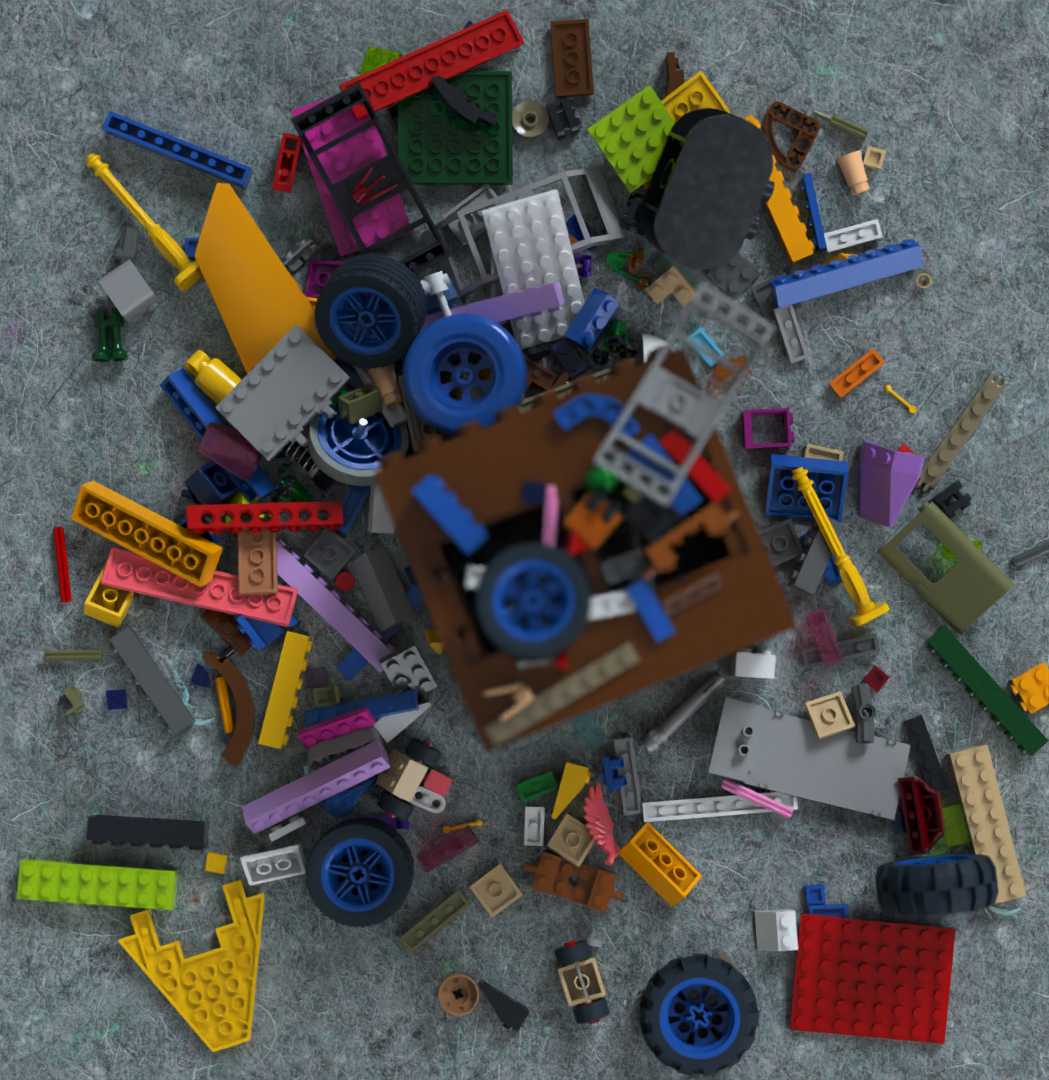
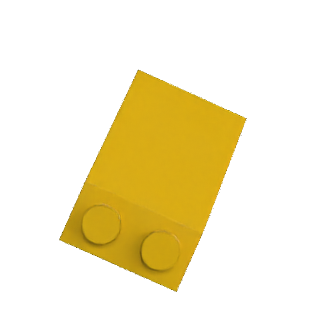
M106 561L84 603V614L120 628L135 592L101 584L107 564Z

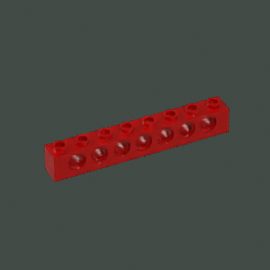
M342 501L186 506V529L192 535H201L207 531H211V534H222L223 531L239 534L242 533V530H250V533L262 532L261 530H269V532L275 533L281 532V529H289V532H298L304 528H308V531H319V528L335 531L339 530V527L343 525ZM305 513L308 516V520L301 521L298 515ZM318 513H325L328 519L326 521L320 520ZM227 515L230 517L231 522L225 524L221 521V517ZM247 515L251 521L243 523L240 516ZM260 515H268L270 521L267 523L262 522ZM279 515H288L289 521L282 522L279 519ZM203 516H208L211 518L212 522L210 524H204L201 521V518Z

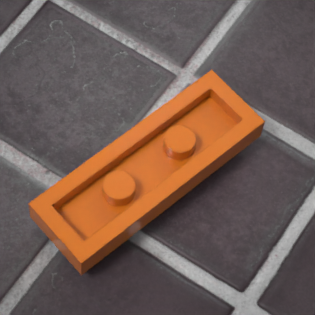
M873 348L828 383V385L839 398H842L885 364V361Z

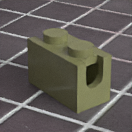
M370 384L337 397L340 418H347L350 424L358 423L360 419L374 416L382 411L380 390Z

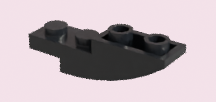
M433 76L428 83L439 101L461 121L470 126L475 124L476 121L489 128L496 125L498 118L494 116L493 112L486 109L483 111L477 107L476 103L465 101L468 94L463 92L464 89L462 87L448 84L447 80L441 76Z

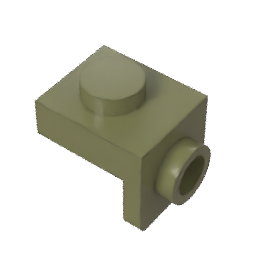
M337 684L330 687L311 689L314 709L337 705L342 700L341 689H338Z
M68 686L63 690V693L72 703L73 707L65 712L66 716L72 715L75 717L83 711L82 707L85 703L81 699V692L76 687Z

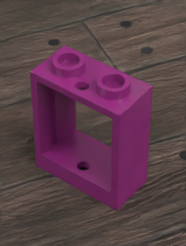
M789 408L743 410L744 450L790 448L792 446L791 443L795 441L794 431L791 432L790 424H793V412H789ZM783 415L784 442L753 444L751 417Z

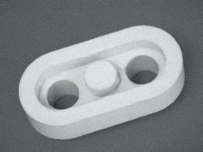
M422 786L418 787L416 792H421L422 798L417 799L414 794L411 800L412 804L432 813H440L444 810L446 801L443 796ZM434 800H439L440 805L438 807L433 806Z

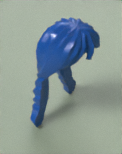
M374 775L373 778L358 784L354 789H345L323 800L324 810L337 818L347 816L353 811L361 795L372 785L377 784L378 775Z

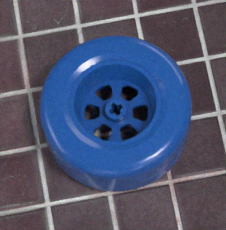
M454 314L434 321L417 335L405 357L403 385L412 409L427 425L451 436L457 437L455 429L472 421L478 420L482 429L495 424L494 413L512 405H517L519 409L527 390V364L519 344L507 330L483 316ZM471 351L482 356L481 361L477 365H472L468 362ZM458 352L461 363L454 367L447 361V358ZM490 368L491 380L488 382L480 380V370ZM440 372H451L452 381L447 384H441ZM463 372H470V375H468V381L465 379H461L463 377ZM477 385L484 391V394L480 398L473 400L470 389ZM455 387L463 390V396L460 401L449 396V393Z

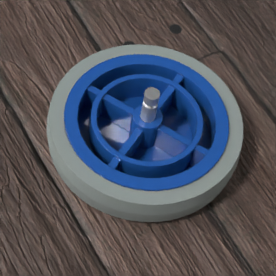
M330 405L337 413L332 419L322 411L320 414L317 413L309 422L307 440L310 442L307 446L312 459L324 473L345 484L355 486L378 484L374 472L381 469L378 460L398 451H401L405 458L408 451L409 435L405 422L391 428L381 411L374 416L360 419L358 423L350 424L347 418H340L339 406L335 408Z

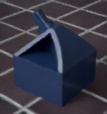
M215 460L197 469L185 481L188 490L183 489L181 496L189 498L195 505H220L230 501L240 489L219 462Z

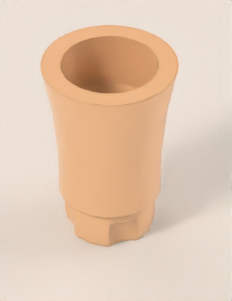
M861 150L835 159L841 168L847 186L850 187L852 195L870 189Z
M391 363V365L382 368L369 369L368 373L377 389L380 390L381 399L385 406L390 408L402 403L401 390L396 378L394 364Z

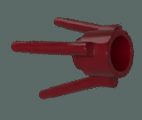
M370 167L358 185L353 188L355 192L351 196L360 206L364 203L367 205L372 200L398 187L399 183H395L371 196L370 191L385 179V176H381L367 189L364 186L361 188L373 171V167Z

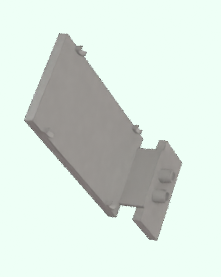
M725 697L708 773L742 781L746 785L894 820L900 796L898 778L904 777L911 745L874 736V743L860 744L856 742V731L852 730L818 740L810 720L766 710L761 705ZM745 729H750L751 734L747 735ZM742 747L747 750L746 754L741 753Z

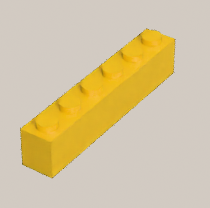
M286 632L258 744L282 749L283 746L287 745L289 735L286 734L287 728L292 726L294 716H291L292 709H296L299 699L296 697L297 689L301 690L303 679L301 674L302 671H306L308 660L305 659L306 654L311 652L313 641H310L311 637Z

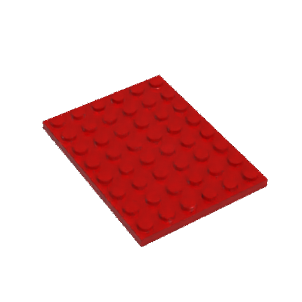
M800 913L798 950L796 953L789 1029L945 1044L956 928Z

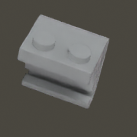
M130 259L98 280L128 323L138 321L142 318L143 313L154 310L160 302Z

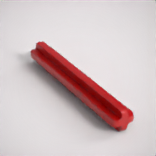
M63 527L53 528L60 599L61 602L65 603L72 600Z

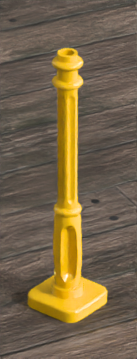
M91 153L85 159L87 168H92L95 171L94 176L100 177L145 228L147 236L151 238L161 254L171 265L179 270V275L174 279L178 289L181 292L188 290L203 277L197 261H190L178 243L159 224H155L112 175L108 169L109 165L101 161V155Z
M802 466L793 470L791 478L796 480L798 484L797 490L802 492L835 558L834 564L837 565L843 585L857 606V612L848 617L850 625L857 627L890 610L887 603L881 601L874 603L870 601L868 591L859 572L849 559L850 556L845 554L812 487L814 482L809 480L806 475L808 470L803 469Z

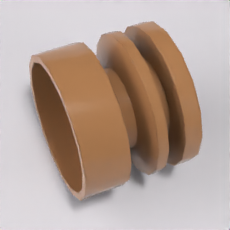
M449 974L442 979L438 986L437 995L439 1003L446 1012L452 1015L462 1016L470 1013L475 1009L479 1001L478 987L472 978L466 974ZM460 988L463 996L455 999L453 991H457Z

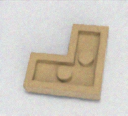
M675 265L645 289L656 304H659L672 293L683 307L692 301L697 293L696 289Z

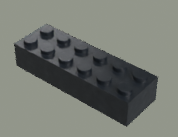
M91 815L88 816L86 840H92V844H103L111 841V845H123L126 842H131L130 846L138 847L149 843L150 847L162 848L166 844L172 849H181L184 846H189L190 850H200L208 845L210 821Z

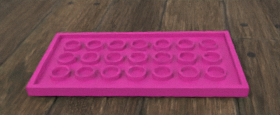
M327 99L291 110L292 115L295 117ZM348 109L305 132V135L313 150H316L370 121L371 118L366 116L356 121L351 110ZM375 125L317 155L332 185L387 156ZM302 142L340 257L360 251L357 242ZM399 193L351 218L366 247L409 225ZM412 230L409 231V232H407V233H405V234H403V235H401V236H399V237H402V236L411 234V233H412Z

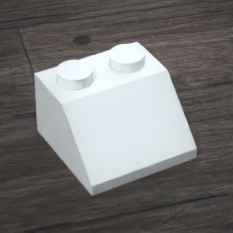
M794 909L754 912L757 951L798 950L796 914Z

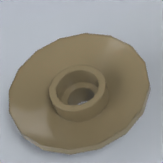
M526 100L515 107L512 113V124L520 135L534 138L541 135L547 129L549 114L542 103L535 100ZM529 117H532L534 119V122L528 123L527 119Z

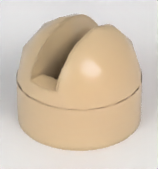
M922 273L917 276L916 284L919 288L927 289L931 286L932 279L928 274ZM922 277L926 278L927 286H923Z

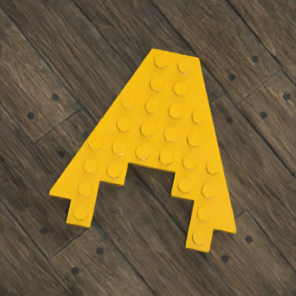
M241 879L222 885L233 923L215 928L221 946L219 948L185 958L179 940L161 946L149 909L130 915L135 934L118 939L122 947L212 1052L251 1040L265 893L247 898Z

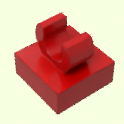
M566 533L563 551L568 555H577L578 550L587 551L588 543L580 541L581 534Z

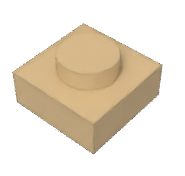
M867 146L863 165L881 170L886 151Z

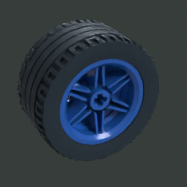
M381 254L358 255L346 260L341 266L337 267L325 284L315 306V325L326 347L344 362L362 368H382L391 365V363H396L408 352L413 340L420 333L425 323L427 297L424 294L425 291L419 279L400 261Z
M525 543L503 551L485 568L477 586L476 611L484 632L500 649L520 658L541 659L562 652L581 635L591 611V591L583 570L570 555L556 547L543 543ZM541 578H545L547 580V584L545 586L539 585V580ZM520 579H523L526 582V585L523 588H520L517 585V582ZM531 595H535V598L540 600V603H536V607H532L531 603H527V599H531ZM552 596L559 598L557 604L551 603ZM509 599L516 600L514 607L508 605ZM543 615L549 616L548 623L541 621ZM523 616L528 618V623L525 625L520 623V618Z
M366 817L344 820L324 833L310 852L306 865L305 879L311 900L314 901V905L319 908V911L324 913V916L343 926L364 928L384 922L401 907L411 889L414 878L412 852L401 834L396 832V829H393L390 825L385 824V822ZM362 850H366L368 852L367 857H363L361 855ZM345 855L349 856V862H343L342 857ZM377 863H380L382 865L381 870H377L375 868V865ZM358 869H361V873H364L360 878L355 874ZM344 875L345 880L342 882L339 881L338 876ZM372 882L378 884L377 889L371 888ZM353 888H358V895L352 893Z

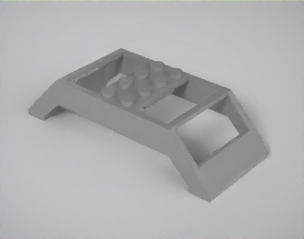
M600 166L564 171L457 211L437 223L435 227L447 247L441 228L457 219L460 220L481 279L463 288L451 256L435 264L436 271L448 274L461 299L466 298L483 287L499 282L497 272L487 276L465 216L494 205L499 206L533 196L532 191L561 180L585 239L571 244L573 254L590 247L611 244L627 238L625 230L622 228L623 225L620 224V217ZM585 177L606 235L590 237L568 178ZM430 229L422 233L427 246L436 242Z
M702 283L593 462L667 506L775 327ZM694 308L756 345L742 368H739L680 332ZM676 338L737 374L721 403H718L659 367ZM637 402L698 439L681 468L620 432ZM615 438H618L677 474L673 483L669 484L610 448Z

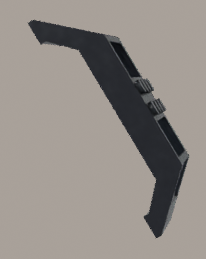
M360 83L345 89L290 119L363 255L369 254L371 251L426 222L436 242L402 259L400 263L407 266L417 275L451 256ZM363 102L371 118L370 121L313 150L305 132ZM375 125L390 154L332 185L317 155ZM370 167H373V171L361 188L364 186L367 189L381 176H385V179L370 191L371 196L395 183H399L398 187L372 200L367 205L364 203L360 206L351 196L355 192L353 188L358 185ZM408 188L423 217L366 247L351 218Z

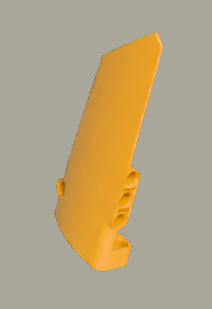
M217 183L194 256L247 374L296 324L332 360L338 358L326 347L320 338L315 325V309L293 276L287 271L231 185Z

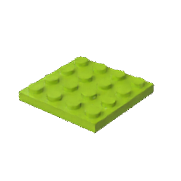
M648 85L586 130L628 192L631 193L651 179L669 132L675 122L652 87Z

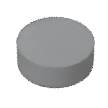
M588 937L583 938V940H587L589 946L602 948V940Z

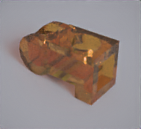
M744 355L729 360V362L742 368L747 358ZM720 364L715 367L713 372L714 378L720 382L736 375ZM750 368L744 377L751 375Z

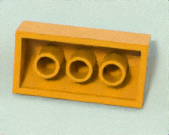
M646 822L618 851V854L672 908L686 897L702 877L649 822Z

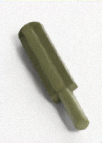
M817 110L813 113L814 116L830 122V126L861 140H865L869 130L833 115L831 117Z

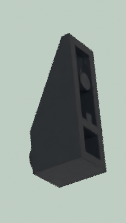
M480 979L478 985L500 1020L504 1023L503 1026L512 1032L514 1029L519 1031L530 1009Z

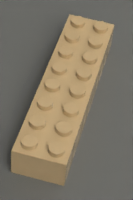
M982 744L946 753L972 854L988 855L996 866L999 892L995 904L1027 896L988 745Z

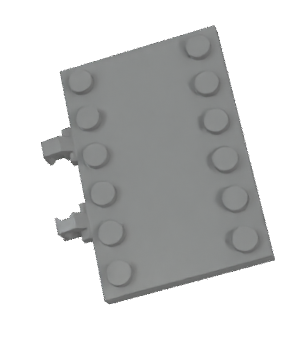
M296 324L215 408L270 462L290 441L294 443L297 440L304 447L310 442L302 434L303 428L317 413L320 414L323 411L330 419L337 414L330 407L332 404L330 400L351 378Z

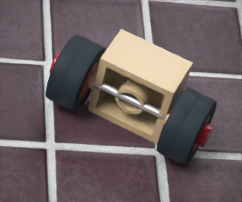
M411 738L405 752L412 757L396 749H393L392 753L389 754L390 768L380 772L376 781L378 785L387 790L382 793L381 798L377 802V805L386 811L385 814L394 819L398 817L408 820L414 809V806L409 802H411L428 770V767L423 765L422 762L435 767L442 755L440 751L433 748L434 744L426 740L421 742Z
M571 940L565 942L564 946L555 949L554 953L559 965L557 969L569 1007L579 1004L572 1008L576 1023L584 1024L589 1022V1024H593L609 1015L610 1011L606 999L599 998L605 996L606 992L594 955L591 956L587 940L577 942Z

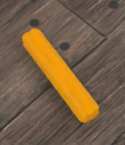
M224 677L215 678L224 732L233 733L235 727L227 683Z

